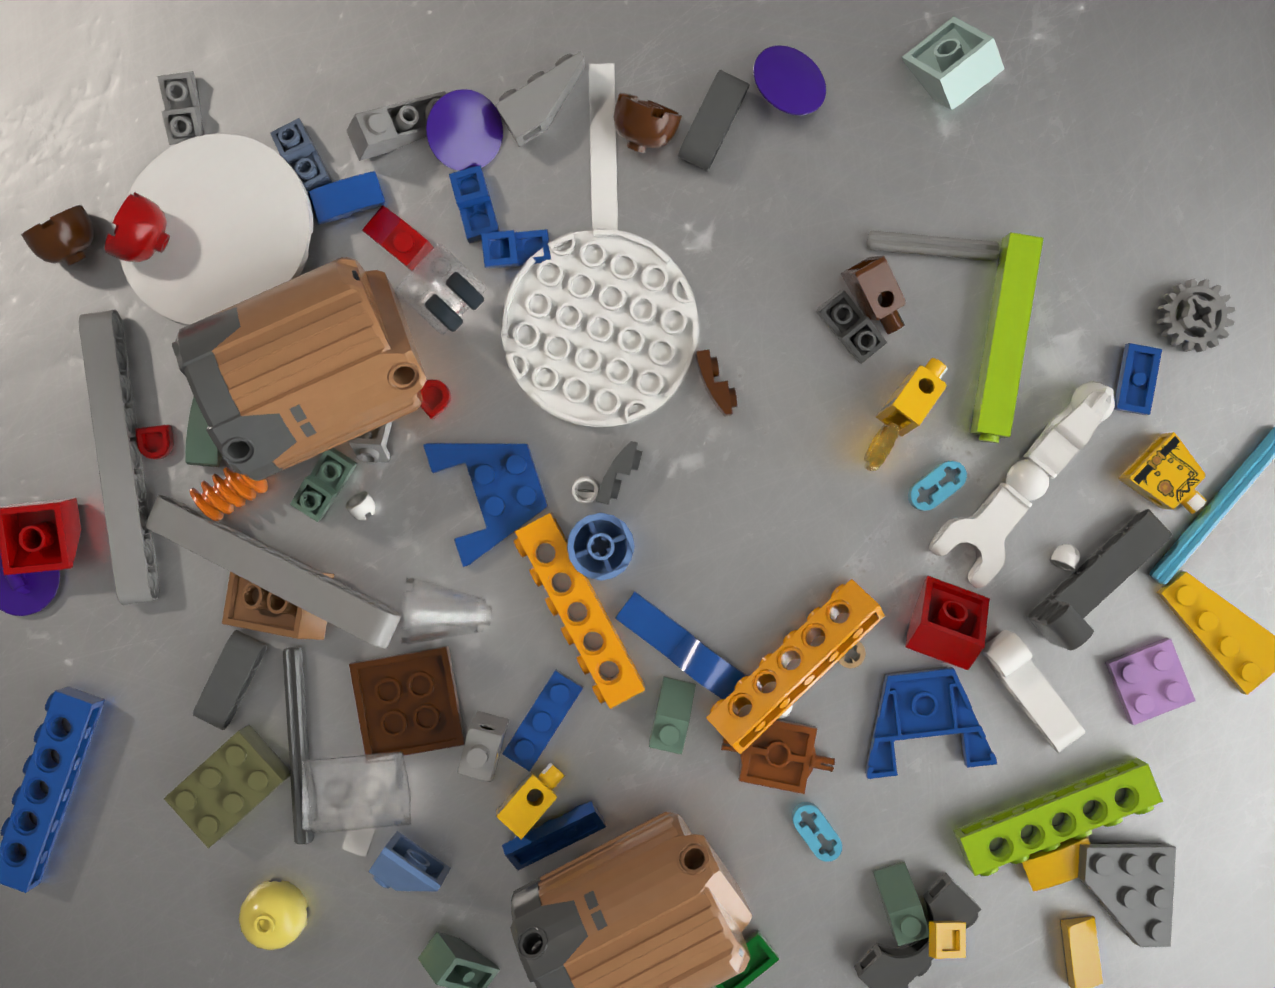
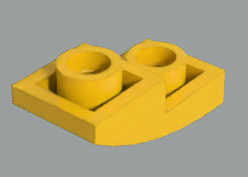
M1087 836L1082 839L1071 838L1060 842L1061 846L1055 850L1030 854V858L1022 862L1032 891L1046 889L1078 878L1080 844H1091L1089 837Z

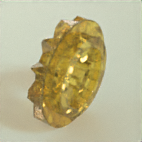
M890 421L887 426L882 425L865 453V469L876 471L884 464L898 438L899 426Z

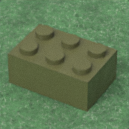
M248 725L235 733L171 791L164 800L209 849L289 778L290 769L258 733Z

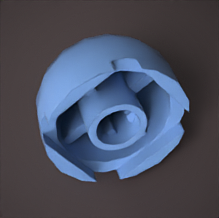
M605 513L587 515L578 521L570 531L567 541L568 557L574 568L587 578L600 581L615 578L624 572L632 560L635 548L633 535L626 523L614 515Z

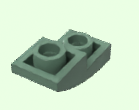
M194 396L187 427L185 462L188 465L220 467L222 455L206 431L208 424Z
M335 448L323 452L312 473L305 477L290 505L316 522H319L346 484L358 463Z

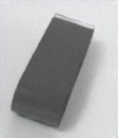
M722 70L718 71L684 139L678 157L706 171L709 170L750 86L749 83Z
M235 630L225 644L194 708L193 716L221 730H225L232 721L266 652L267 644Z

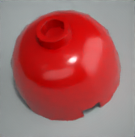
M134 192V195L130 194L121 205L112 222L116 225L114 230L115 236L107 235L105 253L127 262H143L150 259L156 251L162 253L170 239V235L165 233L167 221L164 212L150 199Z

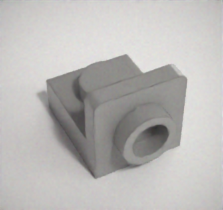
M392 422L350 440L349 444L358 460L369 464L389 462L390 453L386 445Z

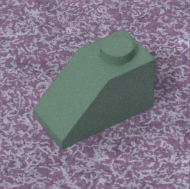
M663 677L649 738L650 748L682 755L692 710L695 683Z
M905 862L874 870L873 874L891 933L898 946L928 938L929 928Z
M436 932L418 957V960L434 983L446 988H487L500 971L496 964L460 938Z

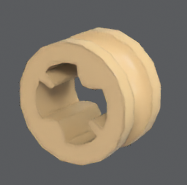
M858 641L855 644L854 650L858 653L855 659L850 657V661H844V655L837 662L846 668H856L861 665L866 655L862 643Z

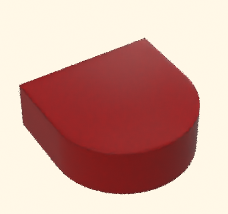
M432 379L425 382L420 390L423 398L420 407L433 420L449 406L451 392L447 385L439 380Z
M172 425L135 428L137 446L144 457L158 460L167 457L172 452L174 446Z

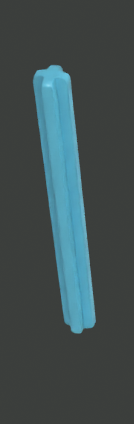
M1275 427L1150 571V576L1156 582L1165 585L1170 581L1275 458Z

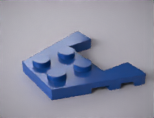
M427 443L423 445L432 473L466 463L486 529L454 539L463 567L472 564L548 507L528 444Z
M946 667L885 675L865 771L867 779L898 776L894 741L961 733L964 765L967 768L997 764L994 752H992L985 738L986 735L978 723L971 703L954 668Z

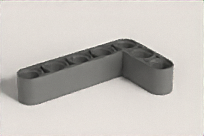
M1150 509L1141 511L1029 613L1027 618L1051 644L1070 651L1077 649L1094 633V630L1084 618L1171 538L1172 533Z

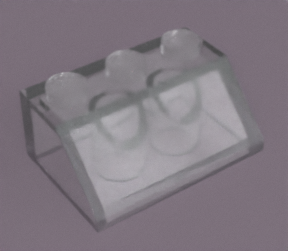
M403 752L302 761V829L314 834L411 825V792Z

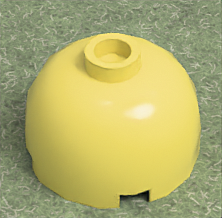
M271 880L262 882L249 892L241 905L238 918L241 932L247 941L257 948L265 950L283 948L296 940L307 924V900L300 889L288 881L270 882Z

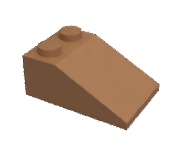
M230 572L222 624L296 639L324 640L327 621ZM320 572V573H322V574H324V575H326V576H328V577L334 579V574L325 573V572Z

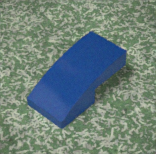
M481 165L449 174L456 204L460 211L469 244L481 241V233L500 232Z
M375 171L329 183L308 192L318 225L349 218L352 213L381 207L385 204Z
M548 229L524 232L510 230L481 233L485 268L522 267L530 257L542 248L544 256L533 257L536 261L534 264L551 259L548 246Z

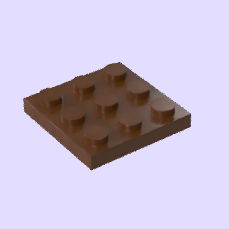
M449 646L349 664L366 762L465 744V734Z

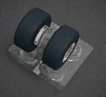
M441 243L437 244L395 289L441 335H444L448 330L455 332L463 323L461 316L469 308L476 310L484 302L482 294L487 290L486 286Z

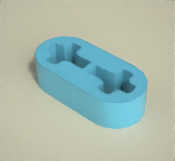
M945 461L939 464L910 487L908 492L910 504L915 509L921 511L931 510L938 506L965 484L967 479L965 467L956 461ZM945 468L957 470L958 473L955 475L957 482L955 484L951 481L945 482L943 485L939 484V481L946 476ZM932 486L936 488L928 496L930 499L929 504L926 502L918 503L917 498L920 494L917 490L919 488L923 490H928Z
M811 802L797 804L792 811V821L801 837L818 859L825 862L837 859L842 852V842L836 831L815 804ZM803 811H806L808 814L815 813L812 816L817 826L815 829L812 830L806 822L799 823L802 820L800 814ZM822 833L828 841L834 839L832 851L828 852L826 849L818 850L822 846L817 837L819 834Z

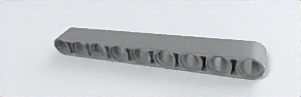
M117 310L81 314L79 317V332L116 595L122 605L155 601L159 597V580L152 531L145 527L149 517L141 453L137 446L135 429L137 428L122 320Z
M163 495L157 496L145 524V527L369 644L388 648L401 618V614L219 521H213L205 514L182 502Z

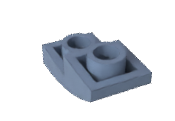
M300 118L270 132L280 156L295 170L303 182L307 193L332 182Z

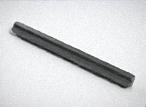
M289 647L284 649L282 653L294 842L296 844H308L314 839L303 655L300 647Z

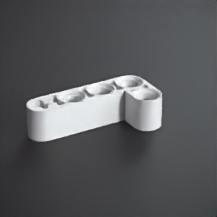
M1005 629L985 644L980 653L1056 752L1059 753L1085 733L1081 724L1032 662L1031 658L1033 655L1029 648L1014 632Z

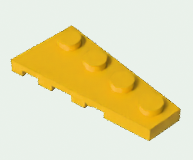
M1181 571L1157 591V594L1242 694L1248 695L1275 672V635L1188 572Z

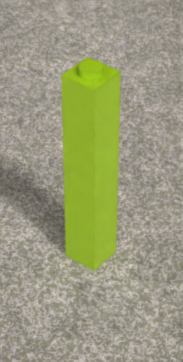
M1010 232L1002 238L970 433L979 435V441L999 443L1000 438L1011 436L1044 239L1042 237Z

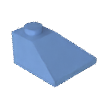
M397 831L368 872L374 875L373 879L384 888L391 887L395 891L437 892L451 868Z

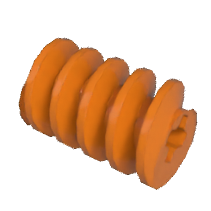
M225 467L223 469L226 477L224 480L219 475L214 474L212 475L213 487L204 480L201 482L203 493H200L194 487L189 491L194 503L203 514L213 521H219L223 518L224 513L231 514L234 512L235 506L242 507L245 505L246 499L251 501L255 499L257 492L262 494L268 490L266 478L255 481L242 474L234 473L230 468Z

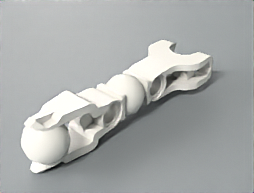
M1095 381L1083 383L1079 386L1072 396L1071 403L1046 425L1045 430L1023 456L1025 460L1016 462L1007 473L1006 483L1001 482L972 516L956 517L948 520L930 542L929 550L935 555L943 556L947 555L959 543H971L976 550V561L968 572V580L975 588L986 586L1004 566L1006 559L1005 538L1032 506L1030 501L1037 500L1045 494L1049 486V478H1055L1078 451L1088 443L1099 423L1106 420L1112 414L1115 407L1114 390L1101 382Z

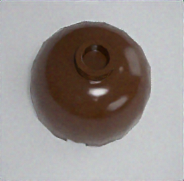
M619 93L613 115L614 126L618 134L628 141L626 147L645 153L646 148L657 149L665 146L673 139L682 115H678V112L656 102L650 100L637 101L638 96Z
M77 205L50 217V220L43 224L39 223L22 233L21 236L32 252L43 261L53 264L65 261L68 266H71L86 258L83 251L92 245L94 230L93 224L83 206Z

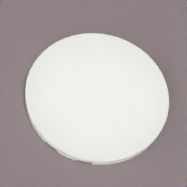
M216 133L182 141L168 148L152 160L136 178L126 195L127 198L130 194L134 195V192L156 203L165 214L167 221L165 233L170 235V239L162 253L156 251L148 260L143 262H127L120 259L124 274L135 293L143 302L160 315L178 324L188 326L300 276L309 256L308 248L311 234L313 233V214L308 193L295 170L283 157L267 145L252 138L235 134Z
M595 228L593 230L571 232L548 243L551 259L534 264L536 261L533 257L544 256L543 248L530 257L514 277L503 304L501 316L502 344L505 358L515 380L531 400L553 416L573 424L588 427H613L631 423L651 414L667 402L679 389L693 364L699 339L698 311L692 289L686 277L671 258L659 247L644 238L625 231Z

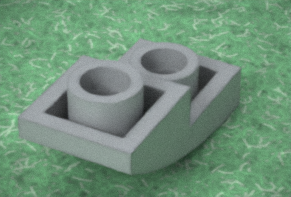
M194 72L157 76L165 110L161 112L169 145L178 144L187 139L203 135L201 110Z

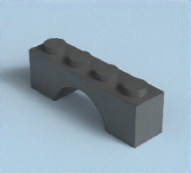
M946 872L923 895L928 909V928L929 921L958 920L966 922L967 929L975 923L978 913L982 910L975 900ZM929 937L897 948L876 943L854 966L858 977L869 988H908V984L916 976L924 975L931 967V961L934 958L929 957Z

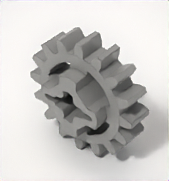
M1191 279L1185 282V286L1182 283L1173 286L1174 293L1169 292L1163 296L1168 304L1158 307L1157 310L1165 313L1164 318L1157 320V324H1166L1167 329L1161 335L1163 337L1173 336L1171 346L1174 347L1183 343L1182 349L1184 352L1191 351L1193 348H1195L1196 352H1202L1206 350L1207 346L1209 348L1218 346L1217 338L1223 339L1229 336L1224 327L1234 325V321L1227 318V314L1234 312L1235 307H1226L1225 302L1231 297L1230 295L1220 296L1218 294L1222 286L1216 285L1209 288V280H1202L1197 285L1196 280ZM1198 295L1205 297L1208 301L1201 300ZM1197 311L1199 316L1194 320L1193 315ZM1186 330L1192 332L1194 337L1187 335L1183 331Z

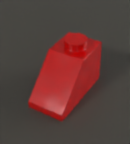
M384 205L379 208L362 229L364 233L413 273L434 248L426 238Z

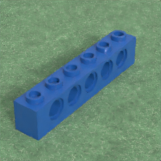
M69 686L55 690L47 699L45 704L47 714L44 723L38 727L34 735L36 745L33 754L27 758L23 766L25 776L22 785L17 788L12 798L14 808L11 816L6 819L0 834L3 836L0 844V884L26 893L41 883L105 699ZM63 718L69 721L71 725L70 732L64 730L62 726ZM52 749L57 751V753L59 754V763H56L52 759ZM41 781L47 784L48 794L41 790ZM30 812L37 817V825L31 822L29 818ZM19 843L25 847L26 856L19 851Z

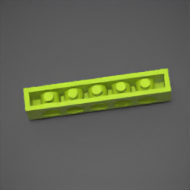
M1135 758L956 829L953 832L969 870L974 876L979 874L980 876H989L999 870L998 867L1010 862L1011 864L1022 863L1030 858V854L1037 851H1052L1061 846L1060 842L1070 838H1085L1092 834L1093 829L1100 826H1115L1123 821V817L1133 813L1137 815L1148 813L1154 809V805L1163 802L1149 764ZM1125 788V797L1121 801L1115 802L1114 797L1117 790ZM1094 800V810L1089 814H1084V805L1088 801ZM1063 812V822L1058 826H1052L1053 817L1057 813ZM1027 825H1033L1032 835L1028 838H1021L1022 829ZM1002 837V846L998 850L991 851L989 849L990 842L994 838Z

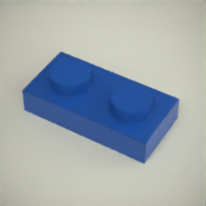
M1132 343L1125 344L1113 410L1140 415L1151 414L1162 349Z

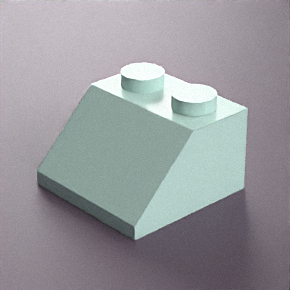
M954 16L902 56L904 63L929 95L950 110L962 104L968 97L1004 70L994 38Z

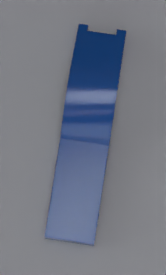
M634 591L615 617V619L670 659L687 675L721 699H726L735 690L737 682L743 677L748 676L705 646L688 630L636 591Z

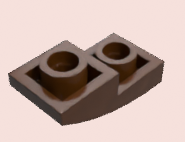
M710 349L696 351L697 366L707 393L724 417L731 416L733 414L732 408L737 407L735 387L729 388L728 381L714 383V377L719 376L717 357L710 356Z

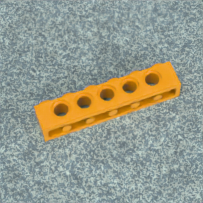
M552 512L515 531L518 538L513 540L522 558L528 556L533 568L529 569L530 574L538 587L543 585L549 595V597L545 598L546 604L553 616L560 615L565 625L561 627L563 636L569 645L575 643L581 654L576 659L584 674L591 673L596 682L592 689L601 704L606 702L611 709L645 691V684L590 581L586 576L578 572L569 560L567 551L568 540ZM543 543H548L555 549V557L550 562H544L538 556V548ZM557 573H565L570 577L571 587L568 590L560 591L554 586L553 578ZM580 602L585 605L587 616L584 619L576 620L570 616L569 606L572 603ZM587 633H599L602 636L603 644L597 649L589 648L584 641ZM606 661L614 662L618 666V674L612 678L603 676L600 672L601 664Z
M853 579L846 584H841L833 591L831 599L822 607L815 608L808 615L807 622L798 630L791 631L784 638L783 644L774 653H769L762 658L759 667L750 676L740 679L735 685V690L726 699L717 701L706 719L741 754L885 616L880 605ZM842 613L849 614L845 622L835 623L838 615ZM825 636V640L821 645L811 646L814 638ZM801 659L797 668L787 670V665L791 660ZM776 682V687L772 692L763 693V688L767 683ZM752 705L748 715L739 717V711L743 706Z

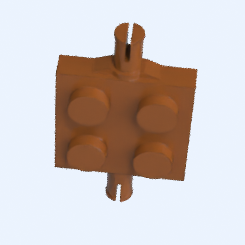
M777 719L740 754L741 767L738 779L741 782L805 794L807 779L813 768L833 772L835 758L816 755L814 744L817 728L815 726ZM723 737L721 750L738 753Z

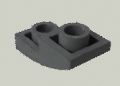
M840 290L816 310L830 330L861 364L887 343L869 317L862 314L845 290Z
M631 441L614 459L603 478L596 502L610 504L611 498L617 500L622 481L616 479L617 473L630 476L632 469L638 471L643 451L637 450V442Z

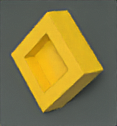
M958 920L929 921V957L935 959L966 958V922Z

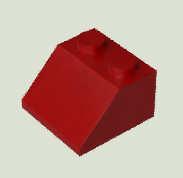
M77 498L11 504L0 507V553L4 575L73 568L81 534Z
M927 576L909 622L905 648L969 670L985 647L990 598Z

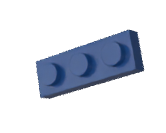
M556 669L502 754L530 772L584 686Z
M590 801L576 806L572 811L558 818L546 821L543 825L529 831L522 839L518 836L514 837L513 840L503 844L502 847L507 859L519 871L606 828L603 816L593 802Z

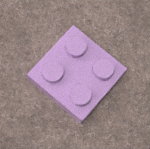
M1164 638L1105 662L1127 719L1132 725L1196 701L1172 640L1169 638Z

